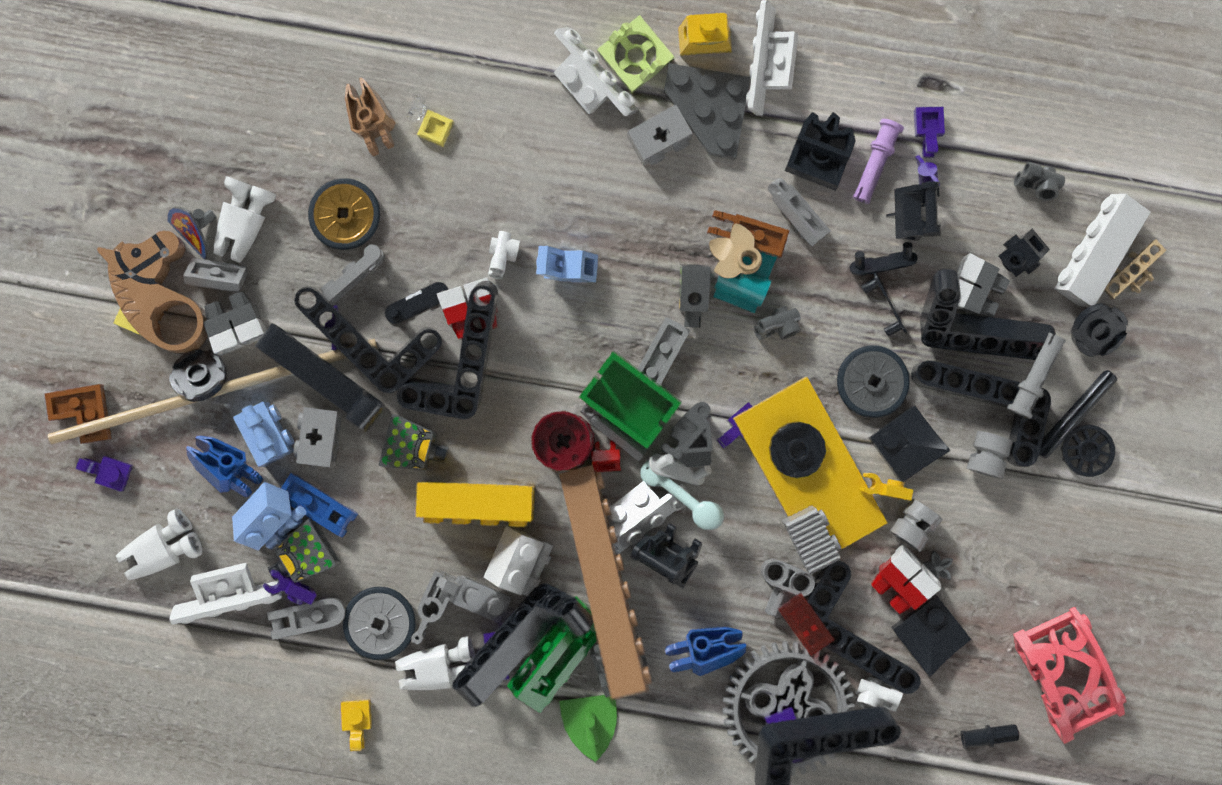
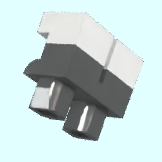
M969 253L963 257L957 270L961 290V300L957 309L969 315L994 317L999 304L988 299L987 296L990 290L1000 295L1004 294L1010 280L998 273L1000 268Z
M242 291L229 297L233 310L229 312H224L219 301L204 306L207 321L203 323L214 354L222 356L244 347V344L249 345L259 341L267 330L258 313V307L251 304L247 295Z

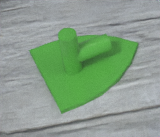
M605 695L559 701L564 728L571 741L584 755L596 762L607 750L614 735L617 723L616 700L612 699L611 696L606 698Z

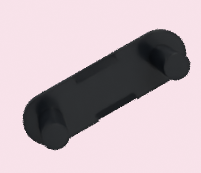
M911 242L903 243L902 252L877 258L865 259V253L858 251L855 253V261L850 264L849 270L853 275L864 276L875 272L879 273L909 267L917 263L918 256L915 252H912L913 244Z
M876 272L873 273L875 278L861 285L865 294L880 287L898 321L884 328L887 336L889 337L902 329L905 334L909 333L880 276Z
M435 282L387 306L385 317L390 323H401L439 304L437 293L449 289L446 284Z

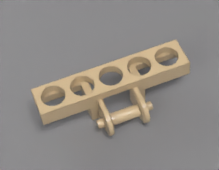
M1156 239L1139 254L1131 251L1128 256L1134 259L1124 269H1116V275L1104 289L1111 300L1115 299L1128 286L1131 287L1130 290L1132 292L1140 293V287L1147 280L1150 282L1154 280L1153 273L1149 272L1147 268L1167 251ZM1153 246H1157L1159 251L1153 256L1150 253V249ZM1143 255L1149 258L1146 263L1141 258ZM1132 264L1138 267L1137 270L1139 272L1136 275L1130 272ZM1142 274L1143 277L1135 283L1134 280ZM1116 283L1119 288L1112 293L1109 287Z

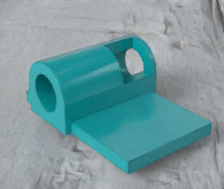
M759 252L762 257V263L755 273L749 275L740 273L734 278L718 276L714 286L716 291L713 297L755 313L757 306L760 307L770 287L772 280L769 279L777 257ZM747 256L743 257V263L751 265V259Z

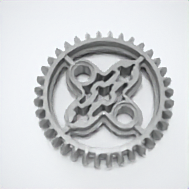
M783 641L782 650H779L777 643L773 642L771 643L772 652H768V649L763 645L761 646V651L764 655L759 657L753 650L751 655L755 659L750 663L744 657L742 661L747 667L744 670L738 665L735 667L737 673L740 674L739 678L734 675L729 676V680L735 686H725V691L731 693L732 696H724L722 700L726 704H731V706L722 708L723 714L731 715V717H727L723 721L725 725H734L727 730L728 736L738 735L732 740L734 746L743 743L739 753L744 755L750 751L747 757L748 762L752 763L757 758L758 746L749 738L742 725L740 717L741 698L745 699L748 710L761 718L772 715L771 712L774 709L776 712L784 710L782 708L783 705L788 706L790 702L795 708L793 712L796 719L809 717L810 713L814 710L822 711V715L832 714L830 707L825 702L810 697L814 678L811 671L806 667L807 663L817 667L829 679L837 698V713L855 708L854 702L846 701L852 698L854 693L849 690L844 691V689L851 685L848 680L840 681L846 675L845 672L839 670L834 673L839 664L833 661L827 665L830 660L828 654H824L819 659L821 654L819 648H815L809 654L810 650L806 645L800 651L799 642L794 641L792 649H789L788 642ZM780 659L798 660V663L789 665L783 670L777 686L759 682L753 684L747 690L744 689L749 678L765 664ZM799 674L803 682L802 684L797 683L796 687H794L791 679L797 678ZM759 693H766L769 696L768 702L763 706H758L754 702L755 697ZM801 697L806 702L803 707L800 704ZM829 754L831 759L836 757L835 754ZM826 755L804 758L792 763L791 776L795 775L796 767H799L801 774H806V765H809L812 771H816L817 767L814 762L818 760L825 766L827 763L823 757Z

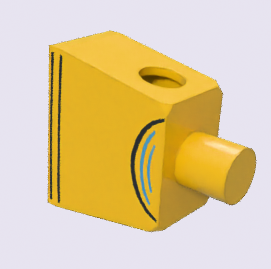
M727 13L688 15L678 27L680 56L732 53L731 29Z

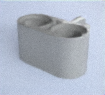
M774 558L767 559L761 565V576L774 587L765 608V612L773 617L779 618L781 616L782 608L785 606L789 594L803 597L809 595L814 589L815 582L812 575L798 567ZM774 564L781 567V575L777 579H770L767 575L768 568ZM799 575H804L807 578V585L802 590H796L793 585L794 579Z

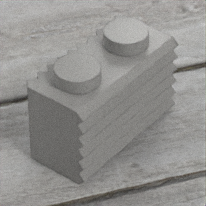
M809 506L782 520L809 574L841 559L838 551L842 550L835 535L830 536L828 534L826 526L829 525V522L822 509L817 511L815 507Z

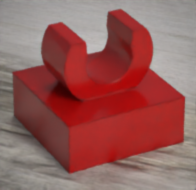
M599 441L595 442V451H591L592 466L596 472L621 471L619 449L616 450L615 442L610 441L609 450H601Z

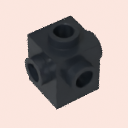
M1032 228L1020 238L1015 234L1003 244L1006 249L998 257L1002 260L1005 269L1017 277L1024 271L1030 274L1041 265L1039 260L1050 249Z

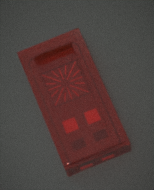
M801 592L777 608L810 656H813L834 641Z

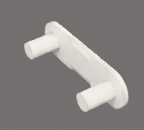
M654 454L649 459V466L655 474L697 486L703 484L705 476L712 472L709 465L686 467L680 461L675 460L671 454L665 456Z

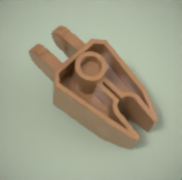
M361 77L359 78L362 88V95L360 97L350 83L346 86L345 102L351 131L363 139L370 154L376 156L379 154L375 138L381 136L383 144L388 149L395 146L390 131L393 130L396 122L380 95Z

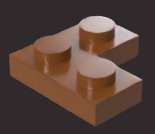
M103 384L44 393L48 421L76 417L77 425L108 416ZM110 428L79 436L80 444L112 439Z

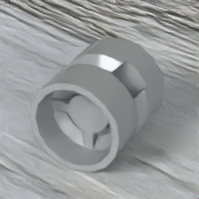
M977 431L973 444L976 453L970 455L966 469L986 476L1003 479L1007 466L1004 458L1010 455L1013 440Z
M912 499L903 511L905 517L898 518L890 532L915 550L921 552L929 540L927 534L935 532L943 519L927 506Z

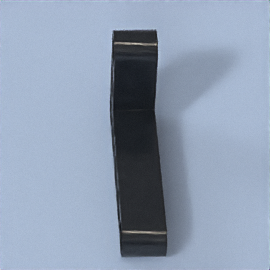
M942 269L934 274L920 316L922 343L927 347L1036 360L1048 337V333L1056 335L1054 327L1048 324L956 313L961 300L959 275L952 269Z
M481 281L470 292L455 385L410 378L399 388L396 394L397 401L402 407L458 419H469L475 415L481 403L497 307L498 289L495 284L490 281ZM480 289L487 290L490 293L491 300L488 302L481 301L477 296V291ZM473 318H483L486 322V328H476L473 324ZM471 344L479 346L482 355H472L468 346ZM464 373H474L477 377V382H468L464 377ZM406 389H414L418 394V398L412 399L408 397ZM433 394H441L445 398V403H436L433 399ZM460 400H470L473 404V408H463L460 404Z
M305 286L295 294L294 302L298 310L384 393H394L441 347L442 339L438 331L432 327H424L388 360L316 288ZM308 291L315 295V305L312 307L302 305L300 295L303 292ZM323 313H333L336 316V324L332 327L322 325L320 316ZM346 332L353 333L357 338L355 345L351 347L344 346L340 340L342 334ZM426 333L434 334L437 339L435 345L429 348L421 344V338ZM367 352L373 353L377 357L376 363L370 367L364 366L360 360L361 356ZM405 353H413L416 356L417 360L413 366L406 367L402 365L401 357ZM390 372L395 374L397 380L394 385L385 386L382 384L380 379L384 373Z
M271 323L255 346L345 411L347 413L346 418L364 432H368L383 412L384 403L276 324Z
M931 360L920 362L911 370L912 381L920 387L1006 408L1009 404H1013L1020 390L1018 385L1021 382ZM923 366L928 367L932 372V377L929 381L921 378L920 370ZM950 373L958 376L959 383L955 388L948 384L947 380ZM978 379L982 380L986 386V390L982 395L975 389V383ZM1005 386L1009 387L1013 392L1010 401L1005 400L1002 395ZM1041 388L1044 390V394L1039 398V405L1036 408L1033 407L1031 411L1033 415L1031 419L1017 413L1014 415L1009 437L1010 440H1013L1010 455L1006 458L1015 467L1032 466L1039 457L1051 405L1050 393L1044 388ZM1026 420L1031 421L1033 424V431L1030 435L1026 434L1023 429ZM1020 447L1025 448L1027 451V458L1023 462L1017 457V451Z
M839 560L822 568L814 581L813 591L805 596L801 603L802 605H800L801 608L799 607L795 613L794 622L796 625L798 624L797 628L801 632L807 630L809 632L808 637L813 638L816 642L905 694L916 692L920 687L921 678L914 669L828 618L850 581L851 570L846 563ZM836 565H840L843 569L842 577L838 580H832L830 577L831 569ZM820 590H827L829 593V599L824 604L816 602V594ZM807 613H812L816 618L814 624L818 629L814 632L811 628H803L800 622ZM831 629H837L839 632L838 639L833 643L827 642V632ZM821 632L824 637L819 640L816 635ZM856 643H861L863 646L862 654L858 657H852L850 654L851 647ZM880 658H886L887 667L883 671H876V661ZM909 672L911 674L910 683L906 686H901L899 683L900 676Z
M540 584L525 598L460 671L452 683V688L471 707L480 706L552 624L573 635L579 636L586 633L593 625L592 615L575 597L549 584Z
M882 706L767 724L760 730L758 736L755 785H790L793 760L890 745L900 738L901 728L889 710Z

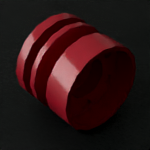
M567 411L552 412L542 417L535 425L531 436L532 450L537 460L545 467L556 471L574 470L583 466L592 456L591 451H594L595 434L591 425L583 417ZM562 435L566 437L571 436L572 439L569 440L571 446L569 448L567 446L560 447Z

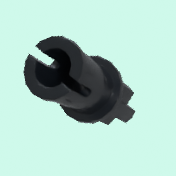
M1015 724L995 727L985 725V728L963 730L960 732L964 749L986 745L992 748L994 744L1019 740V730Z

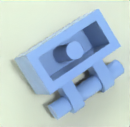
M263 401L255 406L249 405L243 408L240 414L233 417L258 467H266L294 452L292 447L294 444L293 437L287 429L283 430L279 422L282 419L281 414L274 404L271 405L270 402Z
M264 482L233 515L234 542L255 550H259L264 544L267 548L273 549L287 538V534L291 529H296L302 523V518L307 512L302 506H298L292 511L290 509L288 491Z

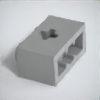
M674 105L630 129L627 132V138L644 166L649 162L651 165L659 163L665 158L664 154L673 149L675 152L686 148L690 144L689 140H691L693 133L678 106ZM657 133H660L661 136L667 135L665 142H662L660 139L656 140Z
M304 407L303 413H299L297 428L301 429L300 439L296 440L294 445V457H297L296 463L335 467L342 412ZM318 432L319 435H322V441L316 442V440L312 439V434H317Z

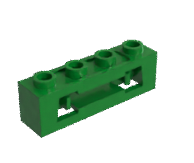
M575 596V598L583 605V607L592 615L590 605H588L580 598ZM594 622L586 633L579 636L573 635L554 624L507 684L513 695L541 714L598 640ZM536 665L537 667L532 671L530 677L527 680L523 679L532 666Z

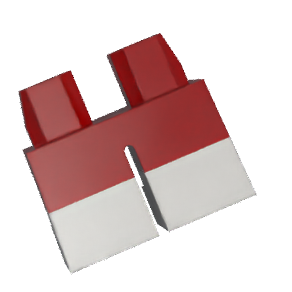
M487 277L463 285L468 300L471 290L479 282L489 281ZM458 286L437 293V297L447 324L451 328L453 327L458 339L462 340L468 304L463 288ZM480 289L477 291V296L481 301L488 302L491 300L490 293L487 290ZM496 314L493 329L498 328ZM473 318V320H480L482 329L486 328V322L483 318Z
M904 544L896 549L895 553L886 562L879 566V573L871 582L872 587L881 595L891 586L898 592L890 600V605L898 614L905 612L910 607L916 610L941 590L940 581L923 563L921 564V561Z

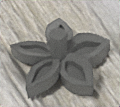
M933 550L931 554L932 562L927 561L923 564L937 579L941 576L943 579L951 580L950 572L945 568L952 564L953 558L941 560L939 554Z

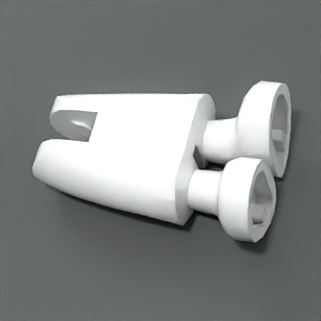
M226 176L224 185L232 193L231 204L223 202L213 253L224 256L231 239H234L235 243L231 252V260L241 263L250 250L265 220V217L260 215L263 207L274 202L276 194ZM250 195L251 201L249 208L244 209L245 203Z
M176 508L168 513L167 521L169 525L163 528L160 524H156L133 540L115 556L118 563L135 558L138 565L133 566L124 573L127 580L138 579L169 568L180 562L179 555L185 554L189 558H197L202 554L200 539L194 532L188 533L174 544H166L171 541L170 539L184 534L193 528L189 519L180 509Z
M470 636L462 637L458 642V646L448 650L447 645L443 644L418 651L395 661L397 671L415 669L416 676L399 680L400 689L440 690L452 688L455 677L467 664L457 667H451L449 664L457 661L469 662L475 656Z

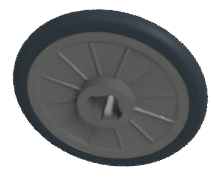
M870 345L854 350L844 359L838 371L837 387L842 401L850 410L864 417L879 418L891 414L902 405L909 391L910 379L905 363L895 352L882 346ZM871 375L879 380L875 386L876 388L868 384Z

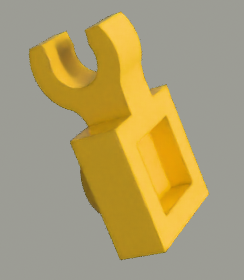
M863 473L862 477L870 478L872 485L870 488H860V492L912 501L913 489L904 488L905 482L888 479L887 484H884L878 475Z
M370 699L341 702L342 731H350V751H362L365 748L364 729L372 728Z

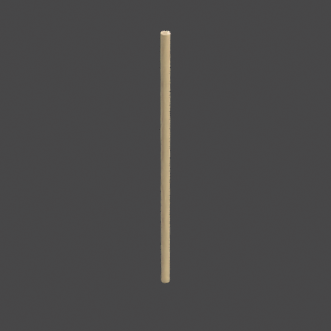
M375 338L369 340L378 349ZM339 349L319 355L328 363L347 358ZM283 366L227 381L222 389L213 397L291 375L292 373ZM180 396L172 397L49 433L48 439L51 444L59 443L195 402L184 400Z

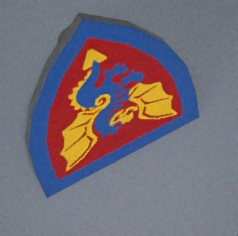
M182 207L170 209L167 222L204 260L207 259V244L201 229L216 219L214 212L208 210L204 213L203 210L196 209L192 214L191 211Z

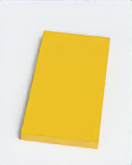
M808 377L802 378L733 418L787 517L809 506L815 507L817 511L822 509L829 522V525L826 526L828 534L830 536L835 535L841 549L887 524L873 495L860 492V488H868ZM796 421L810 424L816 428L824 438L826 446L825 458H823L819 469L808 477L793 478L781 473L775 468L769 455L770 440L776 430L786 423Z

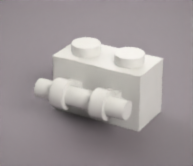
M506 526L484 578L499 588L528 596L541 582L539 577L545 564H549L551 559L549 555L553 545L544 541L541 542L529 534Z

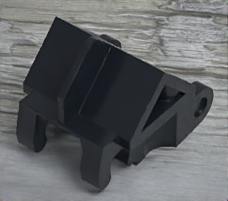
M930 181L894 189L895 213L886 214V218L895 219L896 239L919 241L922 237L941 236V228L938 225L937 200L940 197L939 182ZM921 207H926V221L921 219Z
M669 523L665 533L659 530L655 536H645L633 548L630 558L635 561L638 560L667 578L670 583L684 588L698 565L696 559L701 550L702 542L694 539L690 548L688 546L685 548L674 543L677 527Z

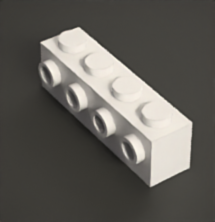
M1110 194L1103 201L1097 218L1088 226L1087 234L1082 243L1073 251V258L1067 268L1060 273L1058 283L1054 289L1078 306L1090 307L1095 305L1148 218L1150 211L1127 194Z

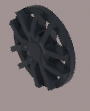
M1081 425L1074 428L1064 439L1061 446L1062 460L1067 467L1076 475L1084 477H1094L1104 473L1110 468L1115 458V444L1112 437L1103 428L1095 425ZM1087 429L1096 431L1091 438ZM1082 431L1083 441L1079 439L1076 434L1077 432ZM1102 434L1105 439L1098 444L1095 440ZM1071 438L1075 441L1076 446H1068ZM1107 443L1109 444L1110 453L1101 450ZM1067 449H1076L1077 455L1068 457ZM1100 455L1108 458L1105 464L1098 460ZM1078 459L1076 468L1073 466L1070 460ZM1084 462H1088L1087 472L1081 471ZM1094 463L1102 467L1099 470L1093 472Z

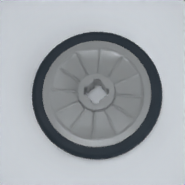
M371 587L359 592L348 603L343 620V632L348 644L359 655L372 660L390 659L403 652L410 644L416 627L414 610L409 601L401 593L388 587ZM376 617L384 620L385 624L382 629L374 626Z

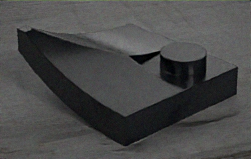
M915 405L868 437L896 478L901 482L906 481L951 451Z
M936 594L891 627L929 677L953 654L972 640Z

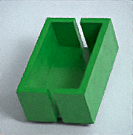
M613 351L598 370L602 377L599 378L595 375L578 398L648 449L663 429V425L659 421L662 419L664 423H667L682 401L617 352Z

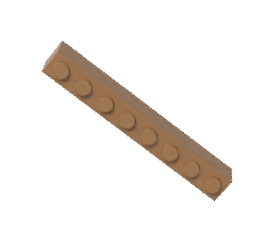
M592 465L561 473L559 476L611 698L617 700L649 692L648 684H652L649 667L643 666L641 658L642 655H645V649L641 637H636L634 627L638 626V620L635 610H630L627 600L632 598L628 581L623 582L621 571L625 570L621 553L616 554L614 543L618 542L615 527H610L607 516L612 514L608 499L603 500L601 489L605 488L602 473L596 472Z

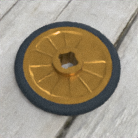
M340 178L327 182L316 191L309 204L308 220L312 232L323 244L333 249L350 250L362 246L375 234L380 221V206L375 194L365 184L354 179ZM342 209L348 210V218H340V211Z

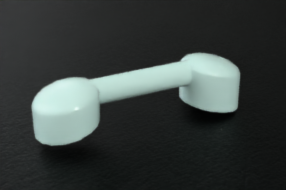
M649 460L642 465L640 475L643 482L653 487L662 486L692 510L694 523L698 527L705 530H714L722 525L724 513L718 504L709 501L698 502L670 478L655 474L649 466Z

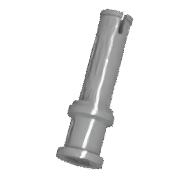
M1048 333V337L1026 381L1019 383L1018 387L1020 390L1013 404H1009L1007 409L1028 419H1031L1033 416L1031 411L1037 399L1044 394V390L1041 388L1063 344L1066 342L1065 339L1057 335L1054 336L1052 333Z

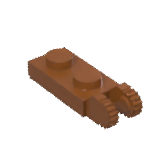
M717 210L713 212L712 217L718 221L733 223V225L735 223L740 224L748 229L754 236V248L759 252L778 258L782 257L790 230L739 214L735 216ZM709 227L707 234L717 238H730L731 232L717 227Z

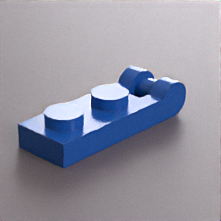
M290 473L281 489L288 491L291 507L296 509L298 506H302L307 512L305 516L339 537L344 538L348 531L346 529L350 521H354L358 515L353 509L343 505L294 473ZM334 511L341 514L337 523L330 519Z

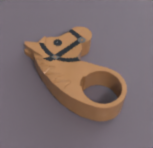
M163 230L139 244H125L121 241L113 250L98 247V253L108 263L109 281L117 303L128 322L141 336L149 342L177 354H185L198 349L205 343L208 335L203 323L207 321L204 308L193 300L163 286V281L170 271V263L179 260L185 253L186 246L182 239L170 231ZM177 305L191 306L197 316V328L194 335L185 343L179 345L168 344L162 337L160 324L158 323L164 316L163 312H167L170 308Z

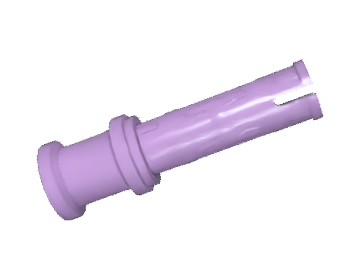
M881 119L879 123L881 128L877 138L871 143V156L853 195V198L859 202L870 203L887 158L894 154V145L897 137L904 130V126L889 119Z

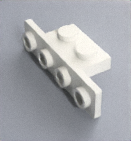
M767 0L761 1L760 10L756 14L758 29L757 37H754L753 40L754 61L749 70L751 86L750 91L746 95L748 109L757 116L763 115L766 89H792L798 34L796 32H773L776 9Z
M564 27L558 28L554 32L571 54L553 73L588 114L594 113L607 98L614 103L624 116L634 114L638 110L634 104L633 97L618 86L616 77L601 66L598 62V56L584 46L580 35L574 29Z
M644 482L639 484L610 506L612 515L607 517L610 527H615L618 542L614 543L616 554L621 553L628 546L639 542L645 533L652 528L660 526L665 521V518L674 511L681 510L685 505L671 493H668L659 500L649 485ZM683 484L679 485L688 494H690Z
M247 563L193 575L190 582L197 600L175 605L170 616V622L172 625L178 623L187 624L195 619L207 616L216 617L232 610L241 611L261 603L271 604L281 599L283 591L271 594L265 591L264 584L255 586ZM274 581L266 584L274 586L277 584V582Z

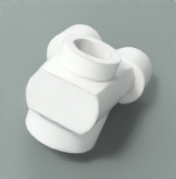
M499 231L498 238L492 237L489 254H494V256L492 257L488 276L491 278L503 279L506 261H516L520 241L511 239V233Z
M868 677L867 680L861 679L856 692L859 695L856 704L864 709L883 705V707L896 712L903 693L892 688L883 687L884 682L877 678Z

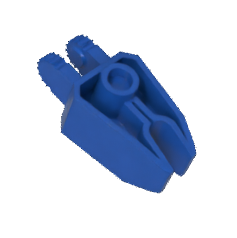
M196 436V446L203 452L190 446L186 447L187 457L196 471L220 493L229 492L232 489L247 498L252 493V490L248 485L240 481L241 477L243 476L257 485L263 481V477L246 464L244 451L218 439Z
M729 627L690 630L686 635L685 641L669 644L665 647V653L668 656L688 654L687 658L669 663L670 671L679 672L692 669L694 674L703 676L732 664L746 653V644L729 645L742 640V631Z

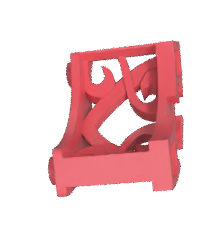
M1075 607L1069 609V612L1026 632L1021 630L1013 634L1017 653L1023 660L1033 680H1040L1041 689L1045 693L1041 695L1047 711L1049 723L1064 744L1074 740V733L1115 714L1119 717L1125 715L1123 704L1126 703V698L1117 686L1110 666L1091 632L1092 625L1085 614L1080 615ZM1071 624L1076 631L1077 638L1071 641L1068 632H1064L1062 634L1063 645L1059 644L1055 631ZM1048 635L1050 643H1032ZM1084 646H1085V648L1087 649L1089 655H1088L1087 653L1083 652V651H1080V650L1083 649ZM1051 654H1055L1056 667L1053 670H1049L1046 667L1048 660L1055 662ZM1063 655L1077 659L1090 667L1088 681L1082 694L1070 687H1056L1054 683L1064 671L1065 662ZM1066 694H1071L1076 702L1074 703L1073 700L1069 699V702L1064 704L1063 697ZM1104 694L1106 701L1099 703V696ZM1090 701L1096 704V706L1089 708L1087 704Z

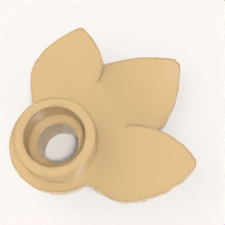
M735 223L732 227L730 238H716L709 241L710 251L715 259L719 261L714 269L717 275L723 278H734L740 273L746 275L753 274L760 268L762 263L761 254L754 248V236L744 226ZM743 257H749L752 261L751 265H745L742 260Z

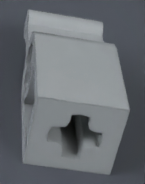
M440 569L434 571L418 606V614L423 620L411 638V642L417 645L426 638L425 631L429 623L440 619L450 603L447 599L449 593L441 590L438 595L441 588L437 587L436 584L441 575L453 581H456L457 577ZM435 602L439 607V612H434L431 615L427 612L426 605Z

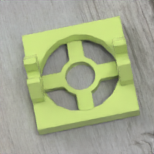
M640 15L630 23H623L618 31H613L609 40L597 49L598 54L631 94L674 60L672 53ZM639 34L647 37L648 40L642 45L632 44L626 36ZM618 43L626 50L625 58L619 63L616 62L615 57ZM655 47L656 60L650 66L646 61V52ZM633 48L640 49L644 54L643 59L638 63L631 62L628 58V52ZM629 66L640 67L642 72L633 75L626 73L624 70Z

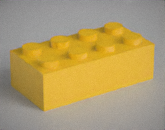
M417 482L416 517H423V523L444 522V518H451L452 524L472 523V519L480 520V525L497 526L500 520L509 521V526L526 527L528 522L534 520L535 486Z

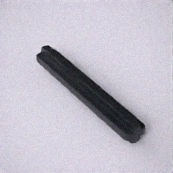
M1109 370L1103 371L1042 440L1039 453L1041 458H1048L1117 381L1115 374Z

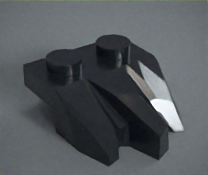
M812 111L801 127L784 171L836 191L856 142L853 129L838 130L840 117L835 112H832L828 119L821 123L819 122L818 115Z

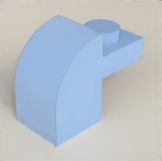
M539 246L536 274L542 275L545 279L596 283L597 254L583 250L564 251L550 246Z

